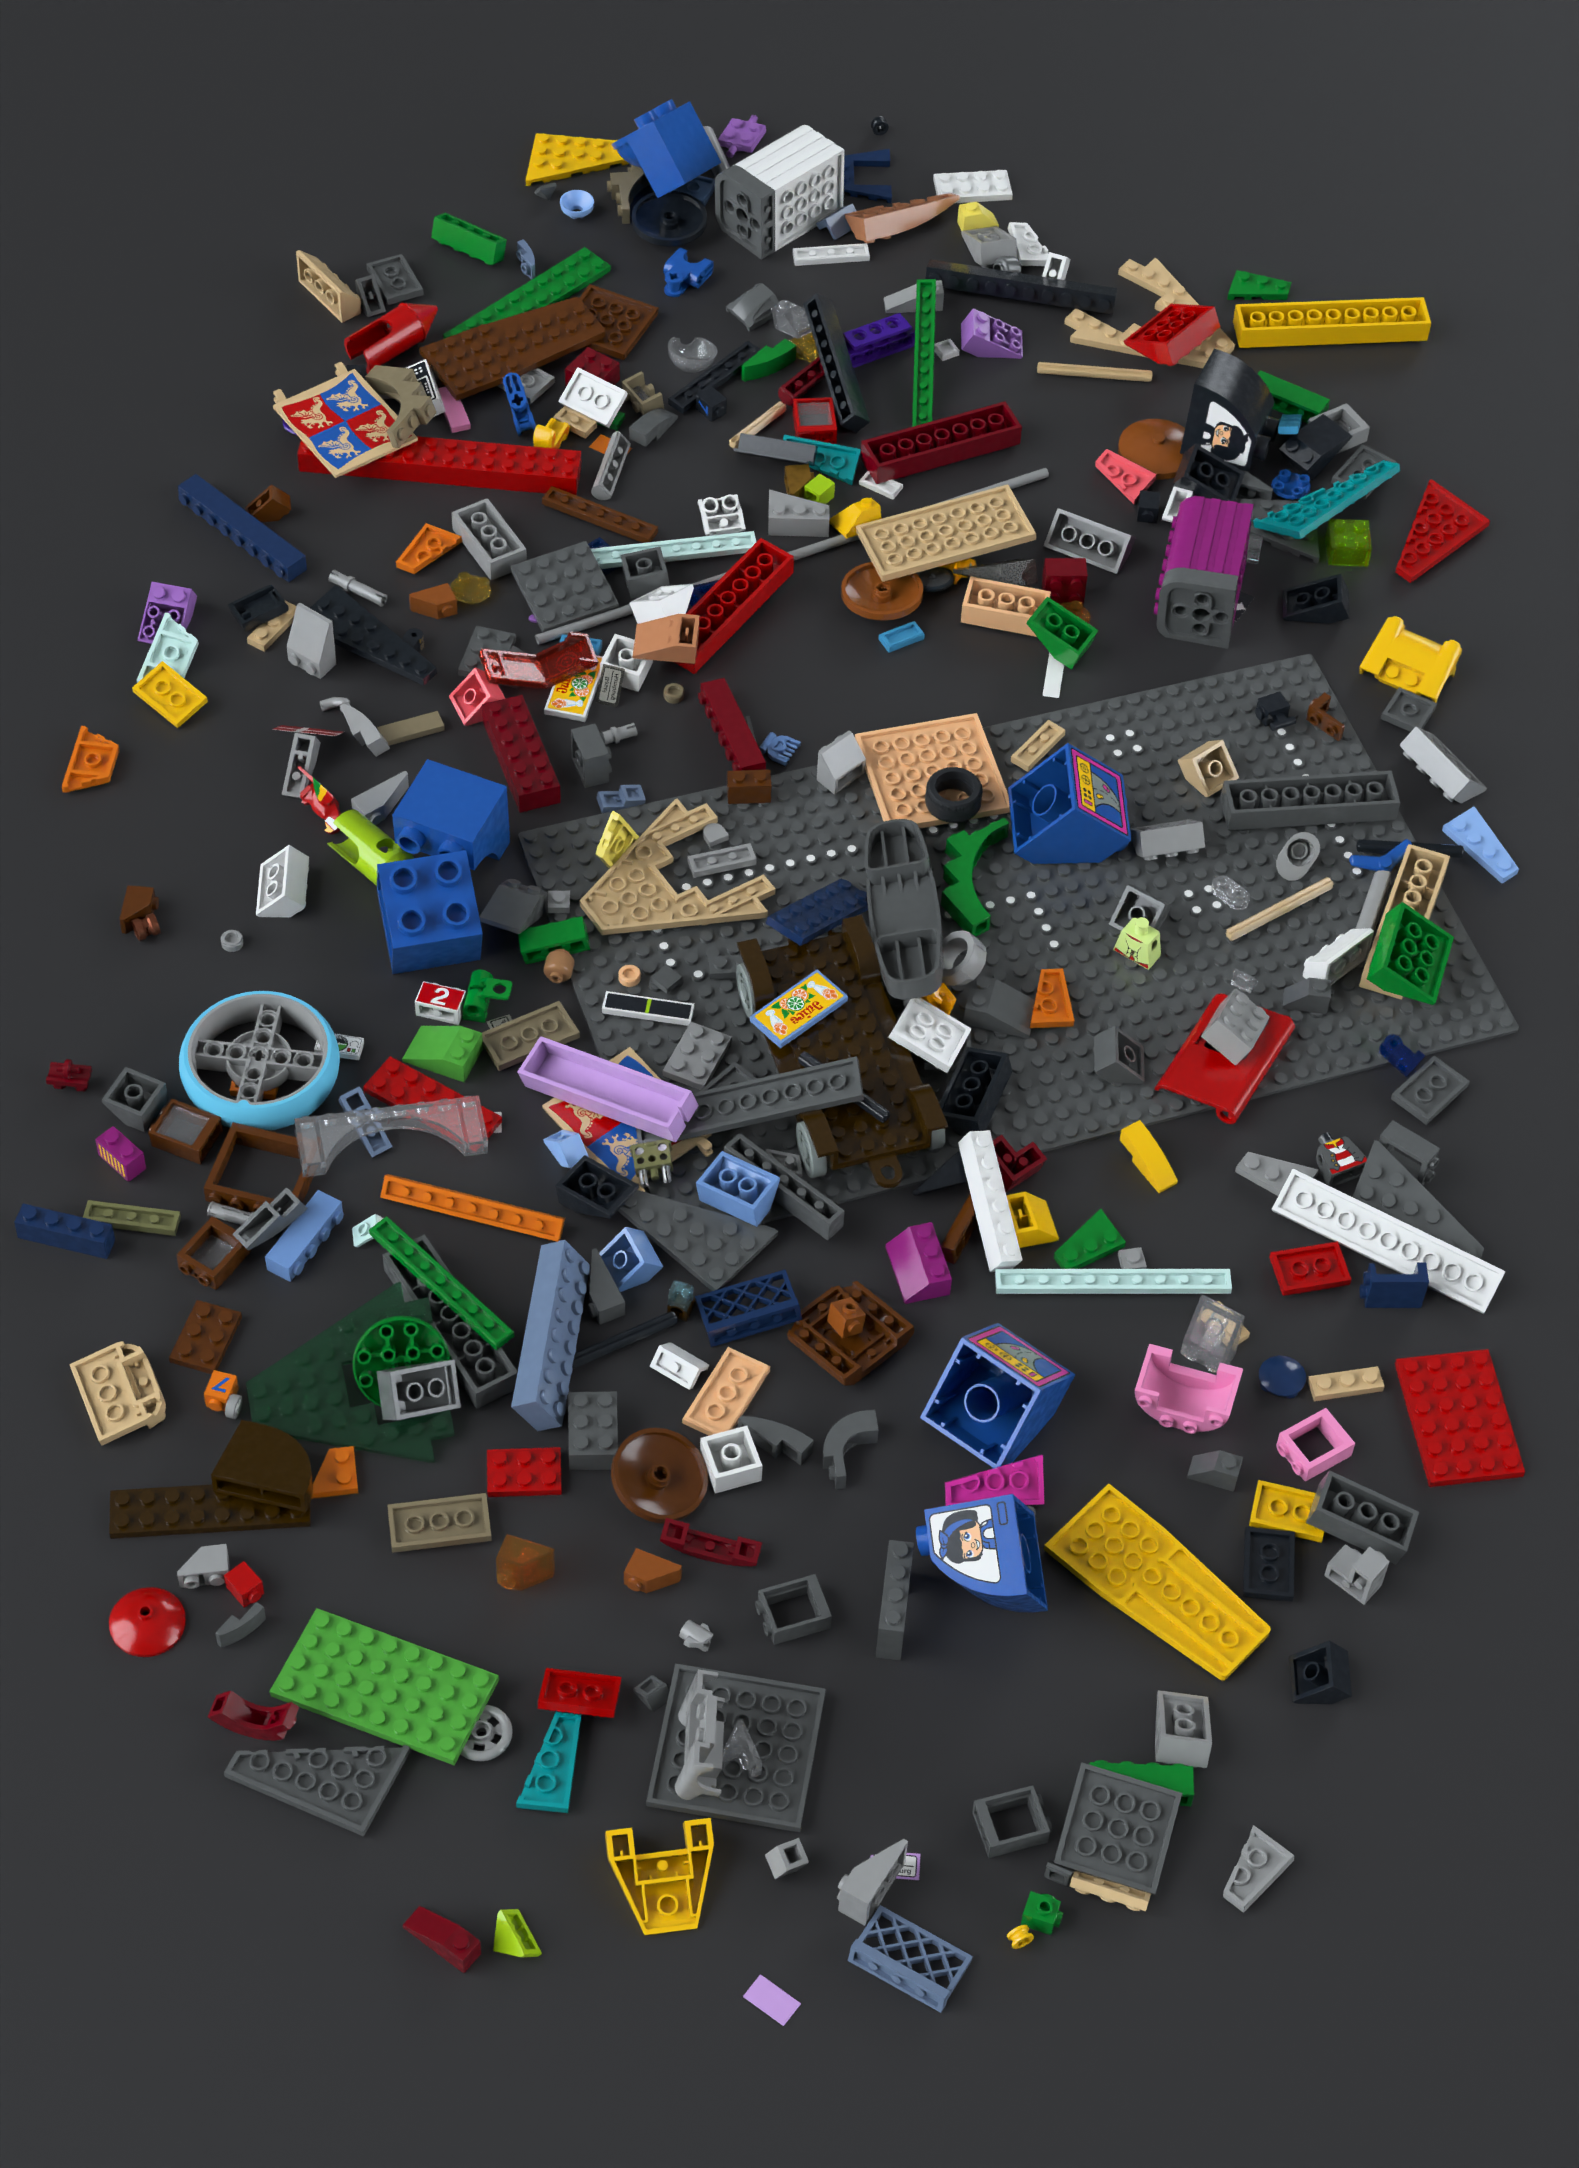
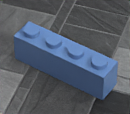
M317 1190L306 1204L308 1209L291 1223L265 1256L267 1270L289 1282L302 1272L307 1260L314 1257L318 1246L322 1241L324 1242L328 1239L332 1228L343 1219L342 1201L320 1190Z

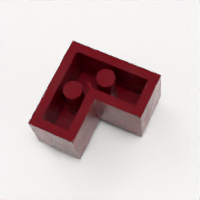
M1003 1135L993 1140L1005 1192H1008L1037 1173L1047 1160L1034 1142L1016 1152Z

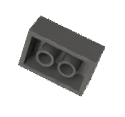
M617 1391L568 1392L569 1470H611L614 1455L618 1450Z

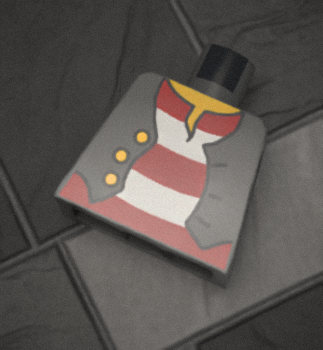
M1327 1132L1318 1138L1321 1145L1317 1150L1316 1162L1326 1185L1333 1187L1361 1176L1367 1157L1348 1137L1344 1136L1334 1140L1331 1134Z

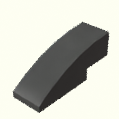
M663 408L649 411L629 427V439L646 447L652 440L657 441L678 419V415Z
M286 1187L270 1204L265 1201L232 1235L247 1250H250L281 1232L308 1208Z
M741 1416L738 1419V1428L748 1426L753 1442L774 1458L783 1452L799 1465H802L813 1453L814 1440L794 1428L758 1417Z

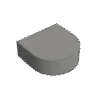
M708 824L703 830V838L709 847L729 840V834L720 824Z

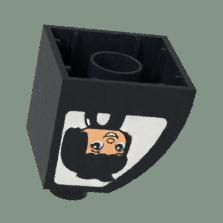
M1217 349L1213 350L1194 384L1180 454H1184L1185 451L1197 444L1246 472H1249L1255 458L1265 460L1270 442L1275 441L1280 419L1271 417L1275 401L1267 385L1245 362L1226 352Z

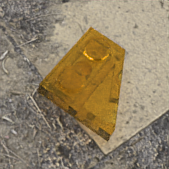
M811 331L788 340L797 345L796 358L811 363L819 357Z

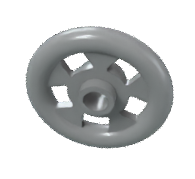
M486 1705L480 1720L476 1722L471 1731L470 1740L467 1741L460 1755L472 1761H488L501 1755L507 1749L512 1739V1724L508 1716L499 1708ZM492 1717L499 1721L495 1727L487 1722ZM480 1732L486 1733L484 1736H478ZM495 1734L502 1736L497 1744L491 1742ZM474 1745H485L484 1751L473 1750Z

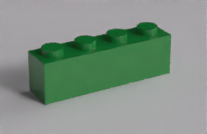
M446 212L434 217L431 238L437 240L438 243L449 245L455 251L467 253L471 258L483 260L487 265H495L504 261L507 239Z
M1261 370L1258 372V375L1267 385L1275 401L1274 410L1284 414H1302V421L1307 424L1310 418L1328 411L1330 399Z
M1105 1760L1089 1763L1092 1766L1180 1792L1182 1796L1179 1806L1192 1805L1194 1797L1193 1766L1179 1763L1171 1766L1160 1765L1155 1762L1134 1764L1130 1761L1109 1763Z

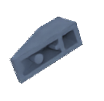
M360 1086L339 1097L338 1101L372 1158L392 1148Z

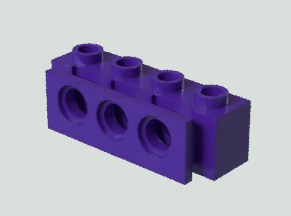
M901 313L843 333L853 368L915 346V330Z

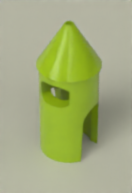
M348 810L338 816L333 822L349 838L340 844H334L333 842L327 844L376 886L377 864L414 859L412 853H408L400 848L392 838L358 810ZM386 846L388 851L383 853L379 848Z

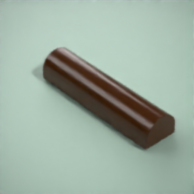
M971 1193L940 1245L945 1261L952 1264L957 1262L978 1225Z

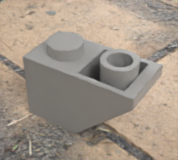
M227 1544L200 1547L177 1571L180 1588L194 1589L203 1585L219 1586L224 1584V1575L230 1571Z

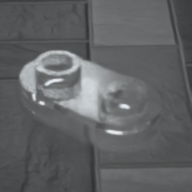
M1221 875L1213 879L1211 891L1215 896L1235 910H1243L1248 907L1250 894L1247 890L1227 876Z

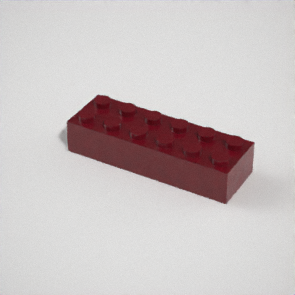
M523 695L482 704L483 724L519 812L561 803L560 784Z

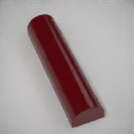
M820 357L816 358L779 388L778 396L784 404L792 405L793 399H800L826 378Z

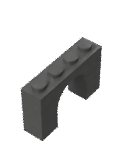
M889 1540L876 1658L901 1661L914 1549L913 1542Z

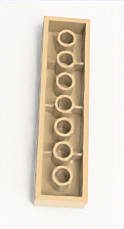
M1408 844L1363 969L1359 987L1402 1000L1403 996L1383 991L1367 980L1385 915L1403 902L1430 920L1446 874L1450 856Z

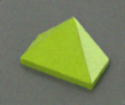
M519 1909L500 1910L497 1914L493 1951L517 1957H539L542 1952Z

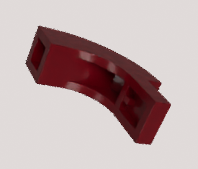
M230 1690L216 1695L208 1718L220 1726L244 1736L260 1740H282L287 1730H290L296 1723V1714L299 1706L289 1702L276 1707H264L251 1703Z

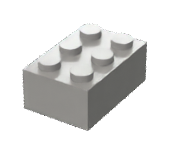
M1235 988L1219 1004L1201 1037L1236 1066L1252 1050L1270 1017L1261 1007L1256 1006L1249 1000L1246 994Z

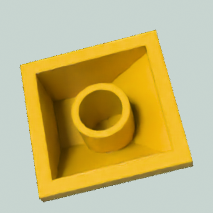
M864 498L830 518L829 524L847 539L858 535L856 533L857 525L882 519L881 507L874 499Z

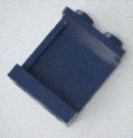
M1417 1262L1413 1274H1377L1375 1263H1369L1368 1270L1364 1271L1363 1274L1364 1284L1360 1285L1359 1290L1360 1298L1364 1299L1365 1308H1421L1429 1284L1426 1262Z

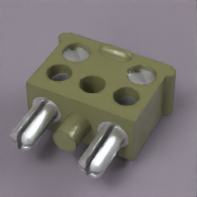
M657 1140L634 1144L629 1147L634 1160L636 1176L640 1178L641 1187H644L643 1176L645 1186L649 1185L647 1175H651L652 1180H658L659 1173H662L663 1181L667 1183V1172L668 1182L672 1181L670 1172L673 1171L671 1151L673 1149L670 1140Z

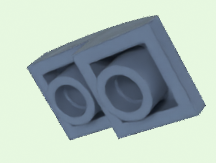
M522 239L517 242L516 254L522 262L520 265L522 272L532 280L535 278V258L529 245Z

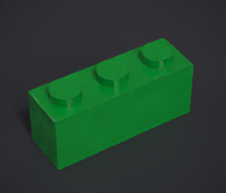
M583 916L572 917L559 922H550L537 927H528L518 934L520 951L525 964L546 960L547 955L556 949H564L570 954L590 950L588 931Z

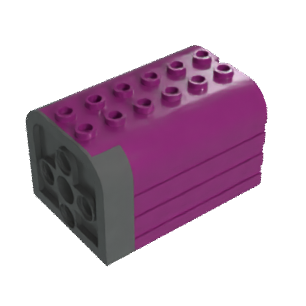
M1201 496L1189 497L1181 502L1177 516H1173L1172 528L1174 531L1170 530L1168 539L1171 545L1167 544L1165 557L1168 558L1163 559L1162 571L1164 573H1160L1158 584L1161 588L1157 587L1155 600H1159V602L1155 603L1154 614L1157 615L1156 625L1158 631L1164 637L1220 648H1229L1246 567L1254 504L1223 501L1221 499H1210Z

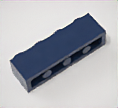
M24 1203L14 1221L17 1236L20 1239L104 1259L108 1258L115 1242L112 1224Z

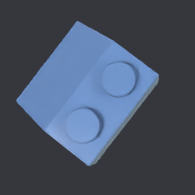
M625 1227L599 1253L620 1292L648 1282L663 1268L650 1241L642 1230Z

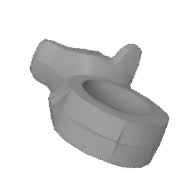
M964 930L955 931L943 939L942 983L944 982L945 985H965L973 981L985 965L986 947L970 932ZM967 949L964 960L953 968V963L957 956ZM904 999V1007L907 1006L910 999Z

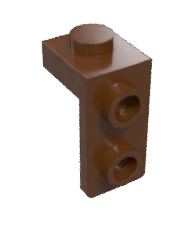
M1324 692L1319 698H1314L1310 703L1306 720L1337 741H1340L1345 726L1326 713L1329 709L1331 696Z

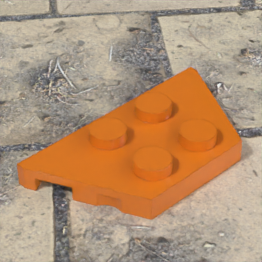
M81 726L62 783V792L67 793L109 783L119 754V745L111 740H106L98 733L94 735L88 731L86 726Z

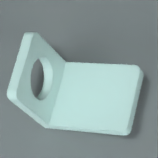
M374 1214L352 1228L354 1246L358 1248L373 1239L369 1234V1229L383 1218Z

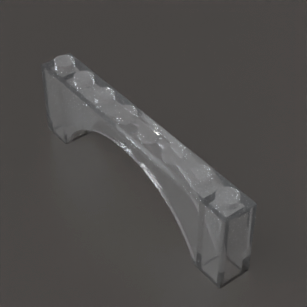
M479 1095L407 1105L398 1104L383 1108L374 1107L359 1111L351 1110L335 1114L327 1113L325 1115L304 1116L294 1119L303 1177L325 1175L336 1156L352 1142L366 1135L390 1129H412L436 1135L451 1143L464 1156L488 1154V1137Z

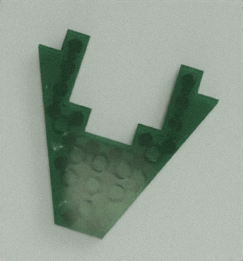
M397 1282L247 1381L246 1388L252 1422L277 1428L296 1439L340 1447L354 1446V1449L434 1463L435 1458L431 1441L455 1436L450 1410L378 1425L374 1402L350 1407L343 1365L353 1363L354 1351L361 1336L378 1321L393 1316H411L429 1324L433 1323L428 1297L405 1302L401 1282Z

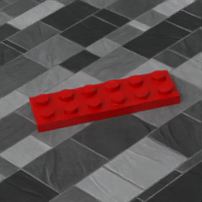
M391 1056L363 1086L364 1092L475 1153L478 1152L502 1123V1116Z

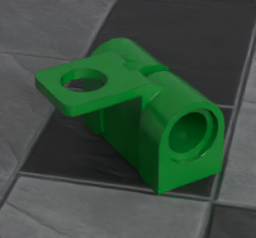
M485 970L473 971L463 1006V1020L485 1023L490 998L508 1000L512 989V982L494 979L492 974ZM498 985L506 988V991L501 994L495 993L493 990Z

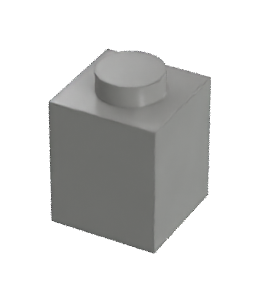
M799 1838L778 1845L765 1854L775 1879L796 1872L809 1863Z

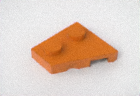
M354 1446L328 1450L313 1483L312 1499L358 1493Z

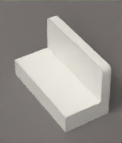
M673 1343L659 1345L650 1367L690 1390L693 1389L700 1372L708 1370L709 1364Z

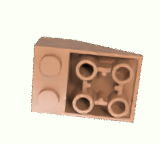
M675 614L637 624L633 658L695 664L700 615Z

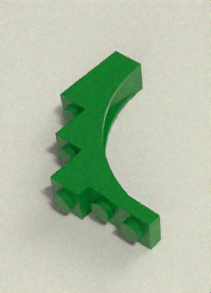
M1005 818L994 821L987 827L974 831L971 835H968L963 830L957 834H952L946 840L945 853L951 860L944 865L943 879L949 886L942 891L941 906L964 931L970 932L975 937L989 930L991 916L982 906L976 895L972 874L982 854L991 845L1008 837L1009 822Z

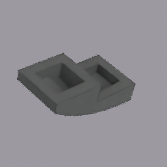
M256 1602L240 1620L231 1615L215 1633L218 1646L222 1648L231 1645L257 1629L266 1620L264 1607Z

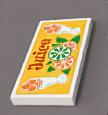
M566 650L565 654L569 655L563 657V667L559 669L571 671L560 672L558 670L557 678L554 681L544 708V714L585 722L600 682V662L603 657ZM571 658H573V659L578 658V659H579L578 664H577V661H578L577 659L574 660V663H573V660H572Z

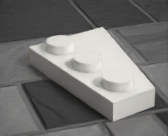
M1009 222L1008 231L1010 235L1016 238L1017 259L1021 266H1045L1048 258V249L1045 245L1042 246L1039 243V237L1028 223Z

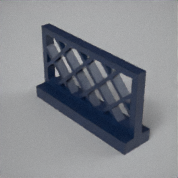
M786 1269L695 1296L711 1347L802 1320L800 1306ZM784 1279V1283L780 1288L771 1285L774 1281ZM754 1287L762 1288L757 1295L750 1293L749 1290ZM767 1290L776 1293L772 1300L763 1297ZM730 1294L739 1295L735 1302L726 1299L727 1296ZM781 1296L790 1298L787 1301L777 1302ZM744 1297L753 1300L749 1307L740 1304ZM711 1300L716 1302L712 1309L702 1304ZM759 1302L768 1305L767 1307L755 1309ZM722 1304L730 1307L726 1314L717 1311ZM736 1309L745 1312L744 1314L732 1316ZM713 1316L722 1319L721 1321L709 1324Z

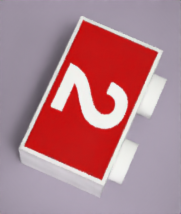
M423 981L415 1000L416 1016L459 1025L463 1016L466 991Z

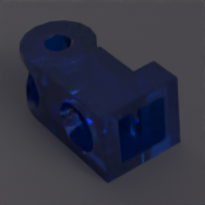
M1394 1034L1388 1035L1379 1046L1381 1055L1405 1077L1425 1057L1420 1050L1413 1053L1403 1044L1402 1039Z

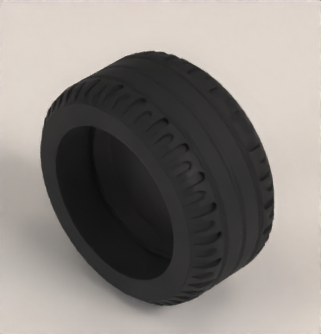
M959 767L940 769L929 778L926 785L925 803L927 809L934 817L945 822L961 823L968 821L978 813L981 807L982 784L979 778L969 770ZM947 789H957L965 792L969 797L961 801H951L943 798L938 793Z

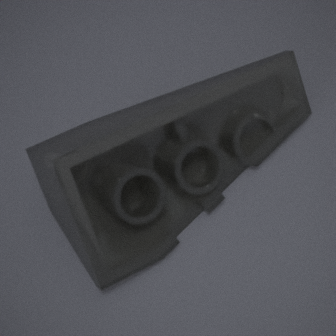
M1012 559L981 564L980 567L969 566L953 569V574L1031 588V584H1038L1035 559Z

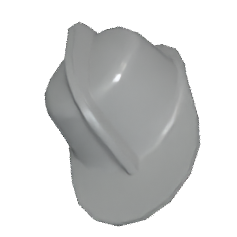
M1299 832L1287 841L1276 860V868L1282 878L1296 881L1308 872L1320 853L1318 839L1309 832Z

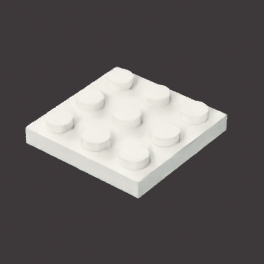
M914 998L909 1000L888 1038L947 1073L969 1035L971 1028L924 999Z

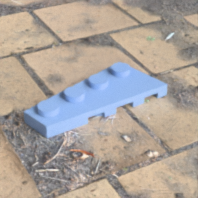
M1475 807L1470 808L1443 825L1442 831L1457 845H1462L1464 851L1500 883H1504L1517 875L1518 866Z

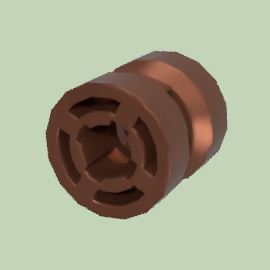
M154 913L146 915L144 919L137 918L132 920L133 930L139 941L145 940L149 935L156 936L161 934Z

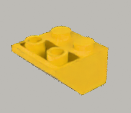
M1028 1192L1006 1195L1019 1248L1059 1240L1046 1200Z

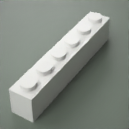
M990 1130L970 1131L958 1142L989 1270L990 1272H995L996 1269H1013L1022 1261V1256Z

